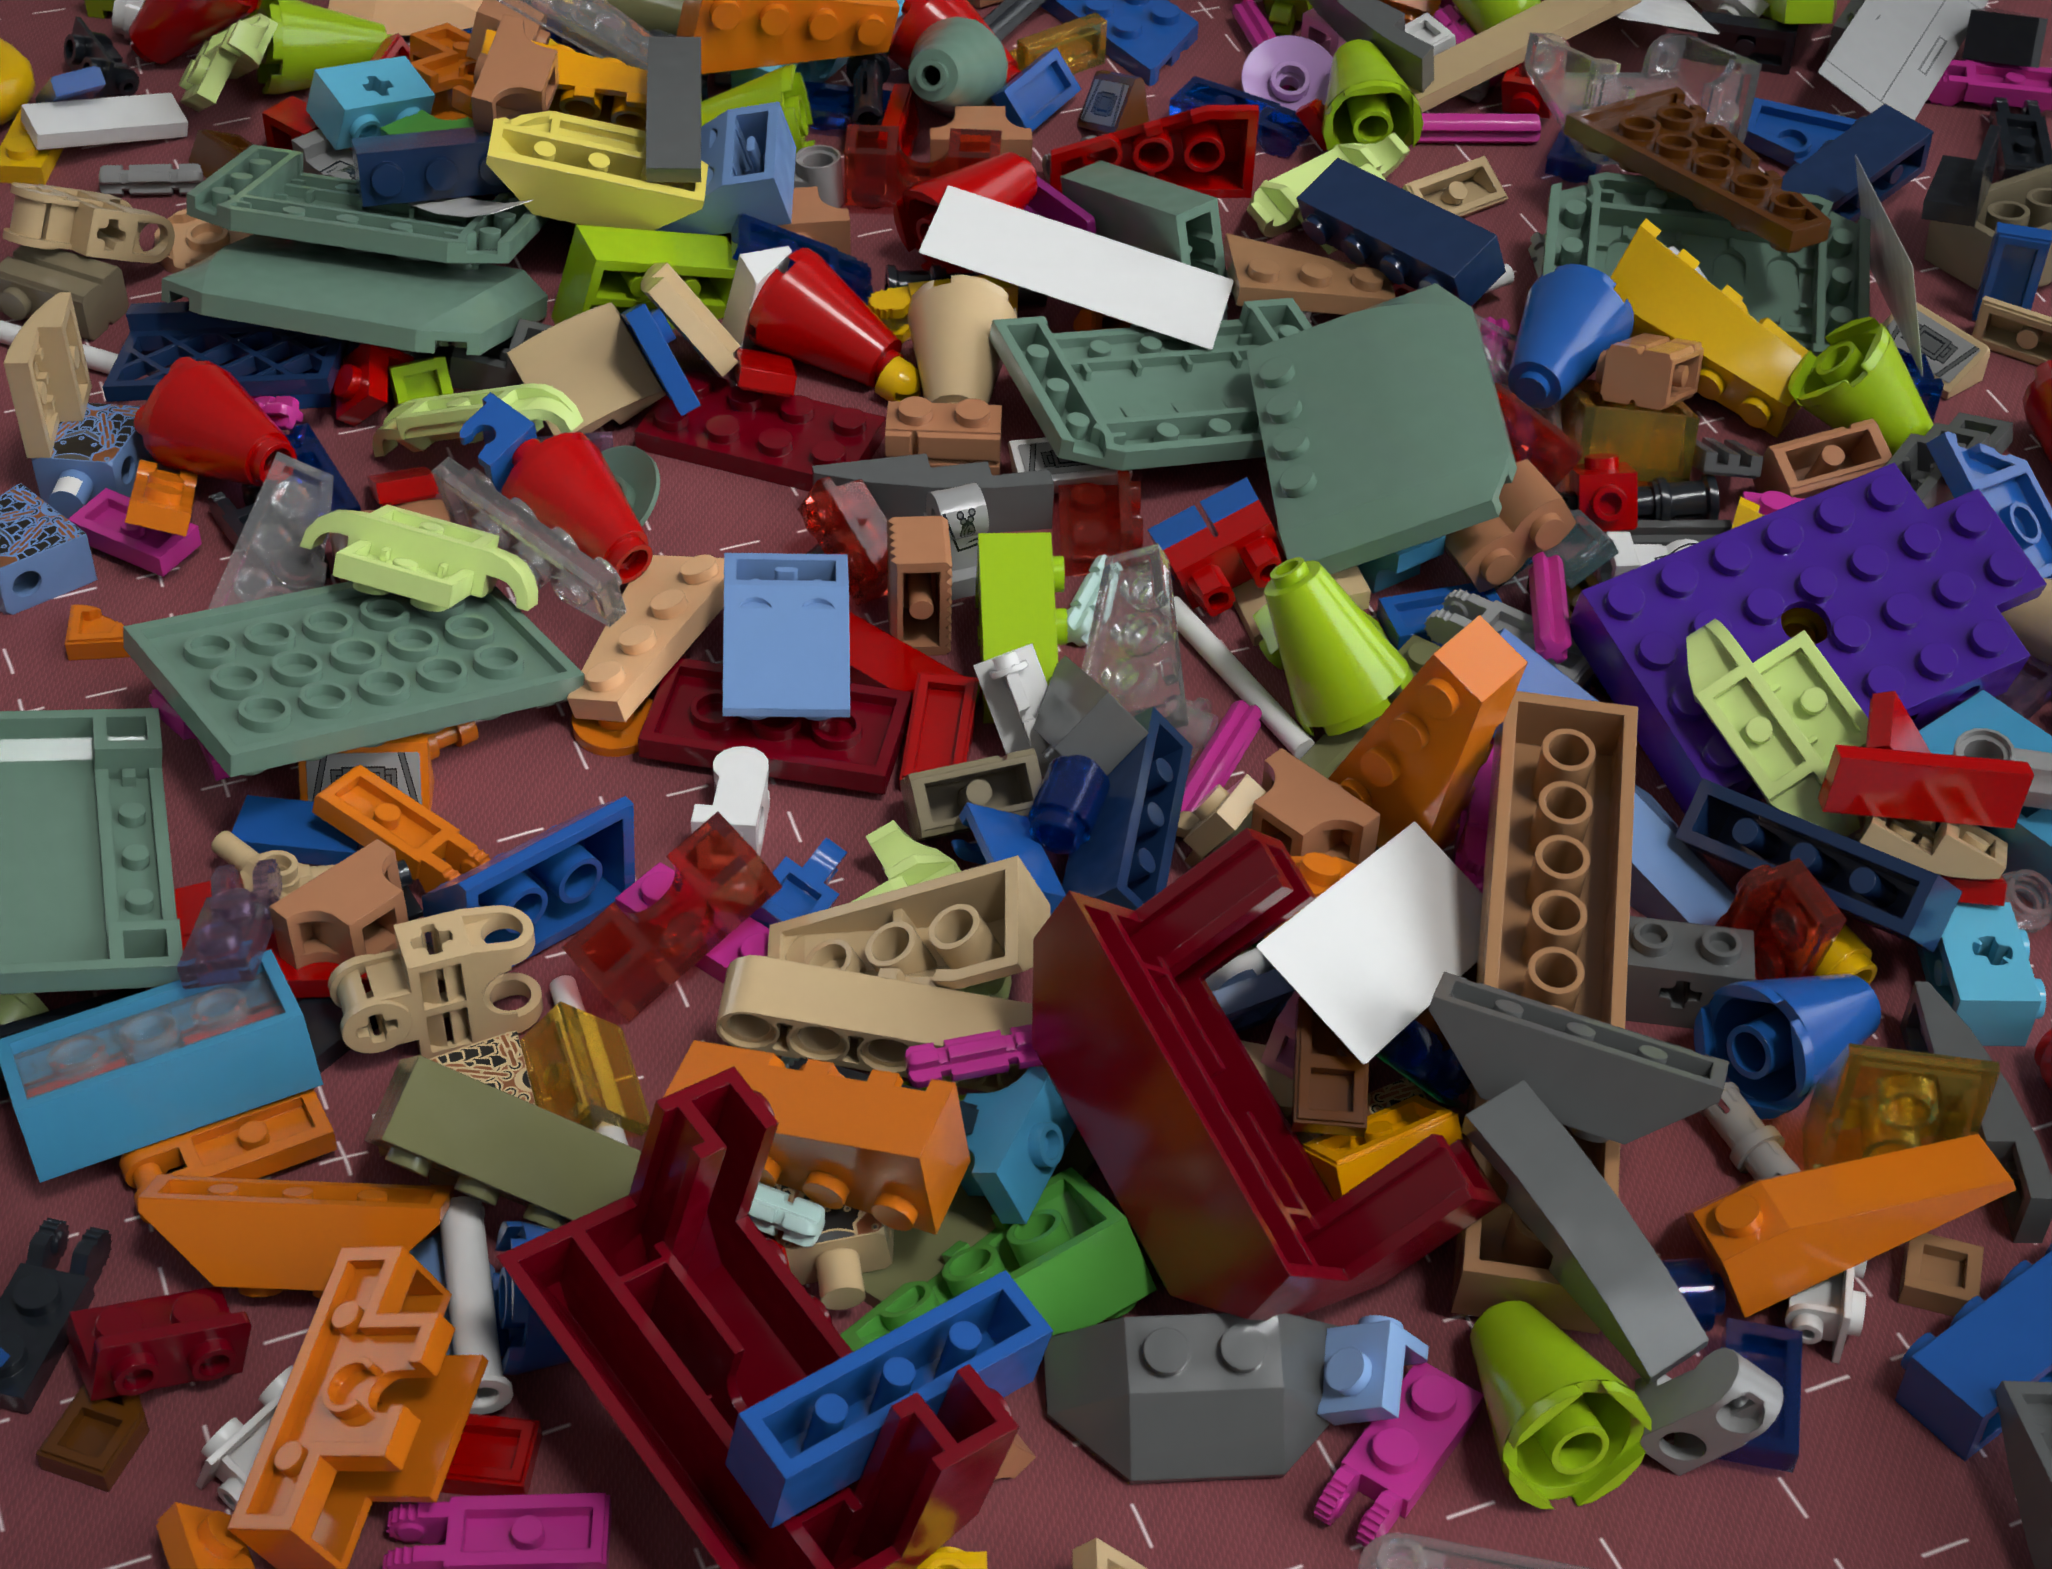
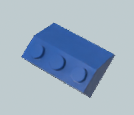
M624 796L585 810L558 825L552 826L547 831L507 852L498 854L493 859L459 877L439 885L434 890L422 895L423 917L457 909L494 905L516 908L524 912L533 923L535 947L526 959L534 956L616 911L615 898L635 882L634 803ZM499 929L488 934L484 941L488 944L507 942L518 938L521 934L512 929ZM426 932V944L434 951L431 932Z

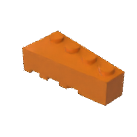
M684 0L676 37H701V74L885 53L889 51L900 7L897 0Z
M1480 615L1430 657L1328 778L1381 814L1376 843L1379 849L1413 822H1416L1442 851L1456 838L1460 825L1457 823L1461 812L1470 804L1476 789L1473 786L1479 768L1489 758L1494 746L1490 742L1495 729L1504 721L1528 663Z
M697 1040L692 1042L663 1097L734 1066L753 1090L759 1091L766 1097L773 1109L776 1120L779 1122L759 1183L774 1187L777 1183L802 1191L813 1202L826 1208L840 1209L845 1205L870 1213L879 1222L895 1230L909 1231L912 1228H916L937 1235L971 1162L955 1082L931 1079L926 1091L901 1087L904 1081L899 1073L872 1069L867 1081L844 1077L838 1072L832 1062L808 1059L799 1070L786 1068L783 1061L774 1053Z

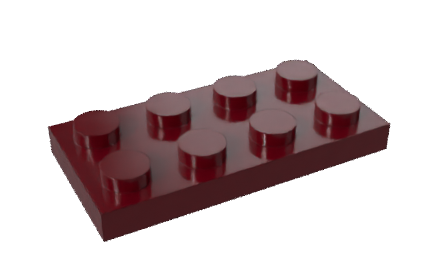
M682 369L701 406L681 416L673 401L665 395L654 403L634 431L635 447L645 452L813 493L812 466L871 460L885 437L886 417L863 412L857 408H846L813 400L802 395L785 397L741 390L737 385V381L707 375L701 371Z
M680 658L662 678L638 737L639 757L713 768L714 759L723 750L746 746L763 752L768 758L769 777L885 795L911 715L912 692L850 683V717H832L822 721L809 720L804 717H767L761 720H749L740 716H723V664Z

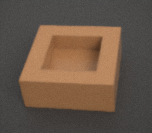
M1928 1233L1907 1241L1904 1246L1898 1303L1955 1317L1958 1311L1970 1299L1980 1294L1984 1247Z

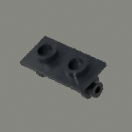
M75 17L72 34H68L64 42V59L72 71L92 66L100 67L106 85L93 99L107 98V94L117 96H131L135 94L139 86V76L127 63H122L123 58L114 48L111 39L106 34L91 32L81 17Z

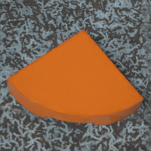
M71 605L65 640L68 660L130 657L124 649V625L102 615L101 609L95 606Z

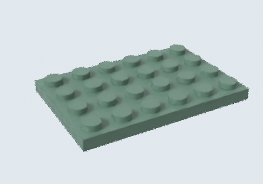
M352 581L123 626L125 651L230 778L240 775H256L266 769L300 761H317L330 754L360 747H377L386 741L416 734L437 733L446 727L472 721L493 720L502 714L528 708L549 707L558 701L567 700V696L571 692L584 685L585 674L516 608L496 586H494L492 592L483 598L469 595L445 611L433 612L416 608L410 604L411 598L391 592L386 595L362 593L353 588Z

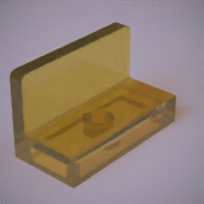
M1096 12L1020 38L1017 40V49L1011 50L1009 53L1017 61L1018 69L1023 71L1043 53L1057 47L1072 74L1085 71L1105 63L1107 20Z
M558 1002L520 1040L536 1106L591 1130H594L602 1121L642 1136L647 1132L651 1118L622 1029L611 1022L564 1002Z

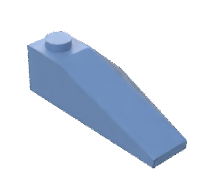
M1635 784L1630 906L1647 918L1754 931V945L1764 938L1766 931L1764 925L1702 853L1675 838L1679 826L1651 794Z

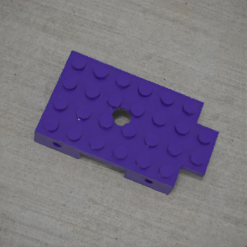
M1894 462L1582 590L1570 618L1571 637L1613 703L1638 707L1637 740L1681 810L1686 814L1702 778L1755 800L1764 798L1760 789L1708 715L1694 699L1688 674L1686 637L1716 618L1727 628L1752 663L1793 638L1789 637L1783 630L1781 616L1784 612L1793 608H1805L1817 613L1826 624L1827 638L1815 645L1865 715L1869 717L1870 698H1872L1873 693L1896 691L1915 726L1920 730L1982 690H1985L1993 697L2007 692L2031 655L2001 613L2039 597L2047 583L1979 488L1927 509Z

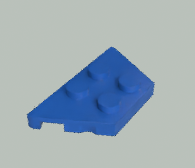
M1047 0L1041 6L1131 74L1142 77L1144 83L1148 86L1155 85L1158 82L1159 70L1164 64L1172 67L1180 58V53L1183 50L1189 49L1198 39L1199 22L1168 0Z
M1949 431L1927 442L1926 445L1953 497L1957 498L1979 488L2042 578L2052 579V507L2027 460L2011 454L2002 455L1994 448L1981 443L1969 449L1958 446L1956 434Z

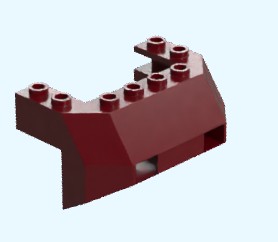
M1247 827L1136 910L1069 890L1033 938L1032 1047L1169 1295L1244 1319L1268 1320L1276 1315L1285 1313L1301 1316L1386 1283L1501 1205L1502 1202L1465 1141L1458 1139L1449 1145L1444 1136L1433 1133L1334 1201L1294 1131H1291L1289 1122L1205 980L1316 899L1282 841Z
M733 1066L657 1100L629 1195L496 1257L720 1569H916L979 1514L1020 1428L1013 1419L1007 1402L998 1391L989 1388L970 1364L958 1369L937 1416L918 1392L892 1405L861 1478L771 1529L725 1465L738 1414L847 1356L853 1351L834 1328L825 1305L817 1297L809 1295L790 1271L781 1248L773 1240L765 1238L748 1216L779 1125L766 1097L759 1091L753 1090Z

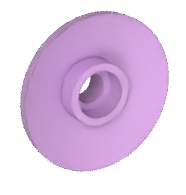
M1286 35L1268 39L1255 47L1244 63L1241 83L1245 98L1250 105H1258L1259 114L1269 120L1283 124H1301L1302 121L1296 114V111L1301 106L1314 99L1322 100V104L1325 105L1333 57L1324 47L1308 38ZM1285 85H1291L1295 87L1296 90L1287 91L1282 89L1281 87Z

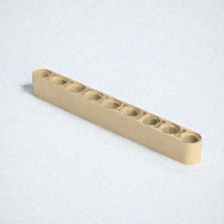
M747 955L736 958L730 962L727 968L716 1021V1030L723 1041L734 1047L770 1052L775 1055L800 1059V1057L806 1059L807 1057L832 1062L836 1066L870 1072L872 1069L899 1073L901 1077L908 1078L905 1065V1051L910 1046L933 1042L935 1048L943 1047L944 1040L1000 1030L1001 1035H1010V1028L1032 1024V1004L766 956ZM1241 1041L1291 1126L1293 1080L1260 1062L1266 1045ZM1010 1064L1009 1072L956 1081L955 1083L956 1087L991 1093L1015 1083L1024 1075L1028 1068L1019 1069L1018 1064ZM942 1077L943 1081L952 1082L951 1077Z

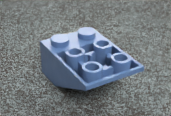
M780 102L728 109L701 127V160L708 164L703 208L655 231L719 235L792 223L796 145Z
M724 553L723 716H740L749 720H761L767 717H804L815 721L827 720L832 717H850L848 554Z

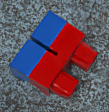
M1247 477L1200 501L1214 536L1195 505L1147 529L1166 570L1172 579L1176 580L1192 609L1201 606L1212 617L1232 608L1236 600L1233 588L1250 579H1253L1258 588H1265L1271 580V571L1287 560L1272 522Z

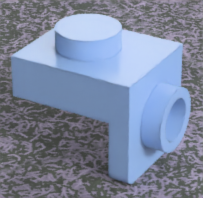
M1369 1315L1360 1318L1358 1324L1327 1328L1323 1396L1318 1406L1317 1415L1333 1425L1399 1418L1404 1366L1428 1362L1429 1346L1403 1329L1404 1326L1400 1321L1387 1316Z

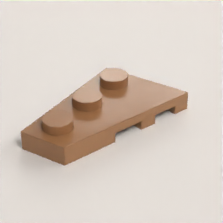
M1228 233L1225 235L1223 244L1225 265L1229 279L1234 280L1232 291L1236 306H1243L1244 301L1293 298L1301 311L1347 315L1396 298L1391 281L1384 273L1375 268L1362 267Z

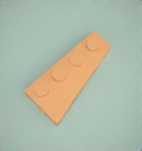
M707 554L695 557L653 555L647 570L639 578L628 583L581 670L585 674L584 685L567 696L575 718L626 722L724 607V558H714L712 555Z

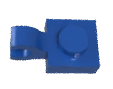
M826 837L803 867L786 856L750 899L744 913L770 928L771 924L832 908L840 894L827 885L837 873L838 865L848 852Z

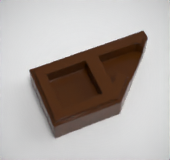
M1298 997L1295 1019L1291 1131L1364 1137L1367 1129L1369 1061L1366 1064H1362L1304 999Z
M84 1383L36 1452L40 1469L110 1492L150 1431L139 1395H121L90 1401Z

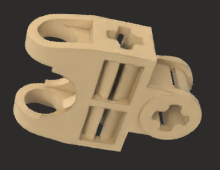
M11 183L10 192L15 194L10 228H4L2 238L34 248L47 250L69 249L88 257L141 263H158L164 260L173 248L175 232L173 225L167 218L147 210L135 209L127 201L116 196L43 184ZM150 223L157 224L160 230V238L157 245L149 251H143L139 244L141 231Z
M503 905L457 909L395 924L393 926L397 949L350 958L337 966L328 980L331 999L337 1006L342 1008L344 1015L340 1023L343 1041L350 1049L361 1053H378L391 1049L396 1045L416 1041L420 1055L430 1059L515 1030H517L518 1034L524 1032L537 1022L543 1010L542 992L538 982L526 974L506 973L512 971V965L522 962L532 953L535 947L533 923L524 912ZM499 929H512L521 934L518 938L507 942L488 944L484 941L488 934ZM426 932H431L434 954L429 955L427 950ZM362 972H366L371 991L365 993L360 977ZM513 995H522L530 999L525 1006L511 1011L501 1010L493 1005V1002ZM375 1015L380 1030L379 1035H374L369 1020L370 1016ZM449 1017L453 1036V1039L447 1041L444 1018Z

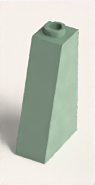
M1101 160L1060 176L1063 195L1095 218L1097 235L1227 278L1218 199L1216 197Z

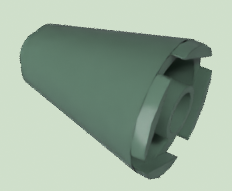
M952 17L932 24L920 35L912 50L908 77L914 92L930 109L943 116L954 118L955 106H991L994 103L991 96L1006 85L1008 62L1003 44L984 24L975 19Z

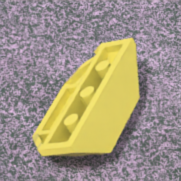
M555 111L523 114L511 120L506 117L494 119L486 160L489 168L520 201L533 200L524 203V206L533 215L581 225L656 230L701 210L705 199L708 164L702 160L701 182H647L646 131Z

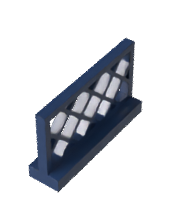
M189 301L133 303L126 313L130 333L103 385L106 402L148 400L156 384L169 373L170 367H164L174 363L179 358L190 357L196 361H210L227 370L250 396L326 394L332 391L344 356L355 350L359 346V342L204 316L189 311ZM286 357H293V358L288 359V360H286V361H284V362H282V363H279V364H276V363H275V362H277V361H279V360H282V359H284V358H286ZM231 359H237V360H235V361H233V362H231V363H228V364H226V365H224V366H220V364L225 363V362H227V361H229V360H231ZM312 368L318 371V373L301 374ZM257 370L259 371V373H257V374H255V375H253V376H246V375H248V374H250V373H253V372H255V371H257ZM148 375V377H146V378H143V379H141V380H136V379H138V378H140V377H142V376Z

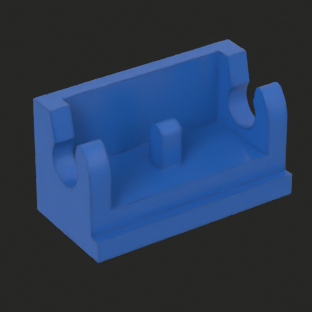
M490 392L482 399L483 406L463 424L460 430V440L462 445H467L473 441L478 433L483 432L485 446L478 455V463L484 467L485 475L472 489V502L475 505L485 500L486 495L489 493L492 507L489 521L496 528L503 531L509 524L497 513L495 507L501 496L502 487L514 467L512 463L513 454L525 441L533 438L537 439L535 423Z
M966 802L959 818L963 825L971 828L977 843H967L962 839L952 840L951 845L955 854L962 860L982 865L1019 856L1050 903L1051 915L1066 894L1029 818Z

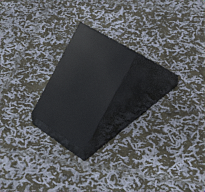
M1997 8L1971 9L1962 59L2039 68L2048 18Z

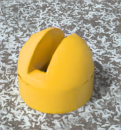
M897 356L881 372L875 386V393L887 401H902L907 397L919 396L922 387L919 371L913 364Z

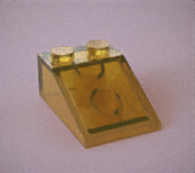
M1585 379L1560 399L1568 464H1584L1585 455L1611 453L1618 454L1619 462H1627L1638 472V487L1647 486L1649 481L1658 477H1664L1667 482L1690 481L1700 418L1683 401L1661 411L1637 407L1635 402L1626 405L1603 401L1602 394H1600L1601 384H1598L1596 380Z
M1849 1043L1816 1083L1802 1128L1804 1170L1978 1134L2000 1075L1999 1062Z

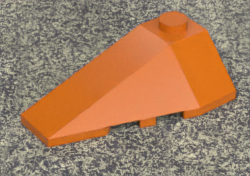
M1974 1134L1750 1181L1684 1212V1215L1743 1316L1746 1318L2015 1191L2016 1188L2013 1179L1981 1136Z

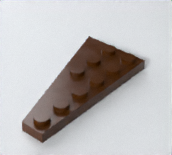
M1679 87L1566 114L1563 134L1582 143L1585 150L1591 153L1603 154L1618 162L1621 169L1632 173H1639L1653 180L1657 188L1667 192H1675L1693 201L1692 205L1699 210L1716 213L1731 221V226L1737 230L1752 232L1769 241L1770 246L1777 251L1796 253L1800 252L1804 247L1818 244L1828 239L1831 220L1801 193L1782 190L1783 178L1774 170L1765 171L1764 174L1758 168L1760 158L1724 126L1707 124L1705 122L1707 111L1699 104L1690 105L1689 108L1684 103L1686 93Z

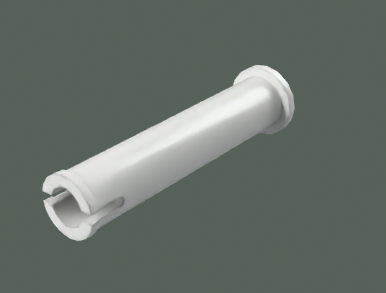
M459 1196L451 1198L450 1207L440 1223L446 1288L452 1294L448 1306L450 1324L456 1328L452 1337L454 1355H483L489 1360L470 1410L471 1414L483 1415L493 1413L509 1404L513 1397L511 1382L506 1377H503L484 1224L485 1209L481 1201L470 1196Z

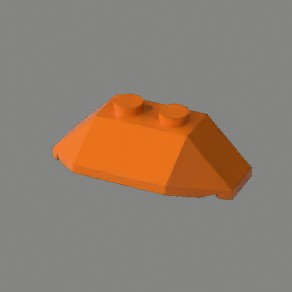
M158 1174L138 1197V1212L214 1287H237L240 1294L249 1297L273 1296L281 1293L284 1289L313 1290V1295L321 1299L342 1248L403 1246L408 1252L411 1251L441 1223L450 1207L451 1198L454 1197V1186L189 1177L184 1175Z

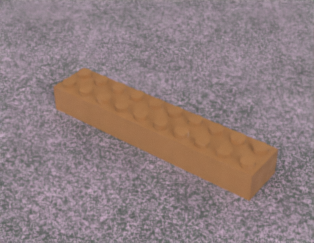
M1516 691L1505 719L1497 726L1494 737L1476 983L1492 986L1625 1029L1638 707ZM1470 1079L1468 1080L1466 1114L1488 1102V1100L1480 1098ZM1563 1125L1618 1197L1620 1143L1611 1140L1603 1143L1587 1141L1575 1136L1568 1130L1567 1126ZM1464 1134L1465 1143L1502 1204L1457 1234L1451 1313L1480 1317L1493 1305L1519 1300L1531 1304L1559 1329L1599 1334L1600 1329L1549 1272L1553 1255L1505 1201L1509 1184Z

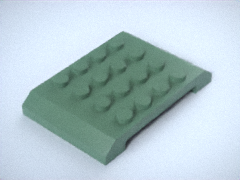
M159 708L0 711V994L159 987L183 979L184 959L180 919H177L162 772V738Z

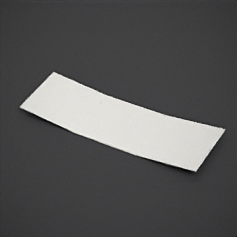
M469 197L418 201L408 205L440 215L473 217L494 214L533 200L500 203L475 200Z

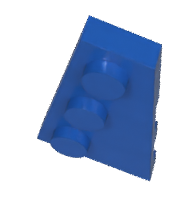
M1754 97L1743 127L1741 142L1748 148L1791 167L1796 163L1801 164L1815 154L1826 141L1834 140L1850 129L1857 119Z
M637 304L620 313L665 393L673 401L680 415L683 416L701 406L667 344L675 340L676 337L660 308L649 311L646 304Z

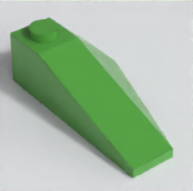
M1069 1167L1049 1179L1026 1224H1002L994 1212L991 1217L996 1228L976 1244L970 1247L966 1242H956L941 1254L945 1261L942 1271L928 1282L913 1281L903 1284L840 1335L854 1352L1005 1270L1053 1329L1052 1336L1093 1326L1103 1320L1121 1317L1132 1310L1137 1301L1153 1293L1157 1288L1126 1216L1076 1170Z

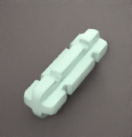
M1104 554L1094 560L1089 569L1090 573L1085 576L1070 604L1071 607L1067 610V643L1074 642L1081 647L1091 641L1096 632L1095 627L1100 624L1115 596L1113 593L1119 589L1124 579L1122 572L1125 566L1119 558L1111 559Z
M759 1183L748 1214L757 1228L773 1236L778 1233V1230L784 1231L782 1239L805 1248L814 1246L824 1229L825 1209L819 1204L800 1197H796L793 1203L789 1202L788 1193Z

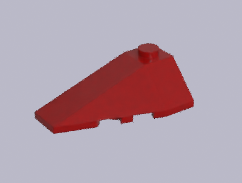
M1205 105L1053 149L1050 156L1049 185L1062 193L1060 176L1101 160L1216 198H1252L1259 106Z

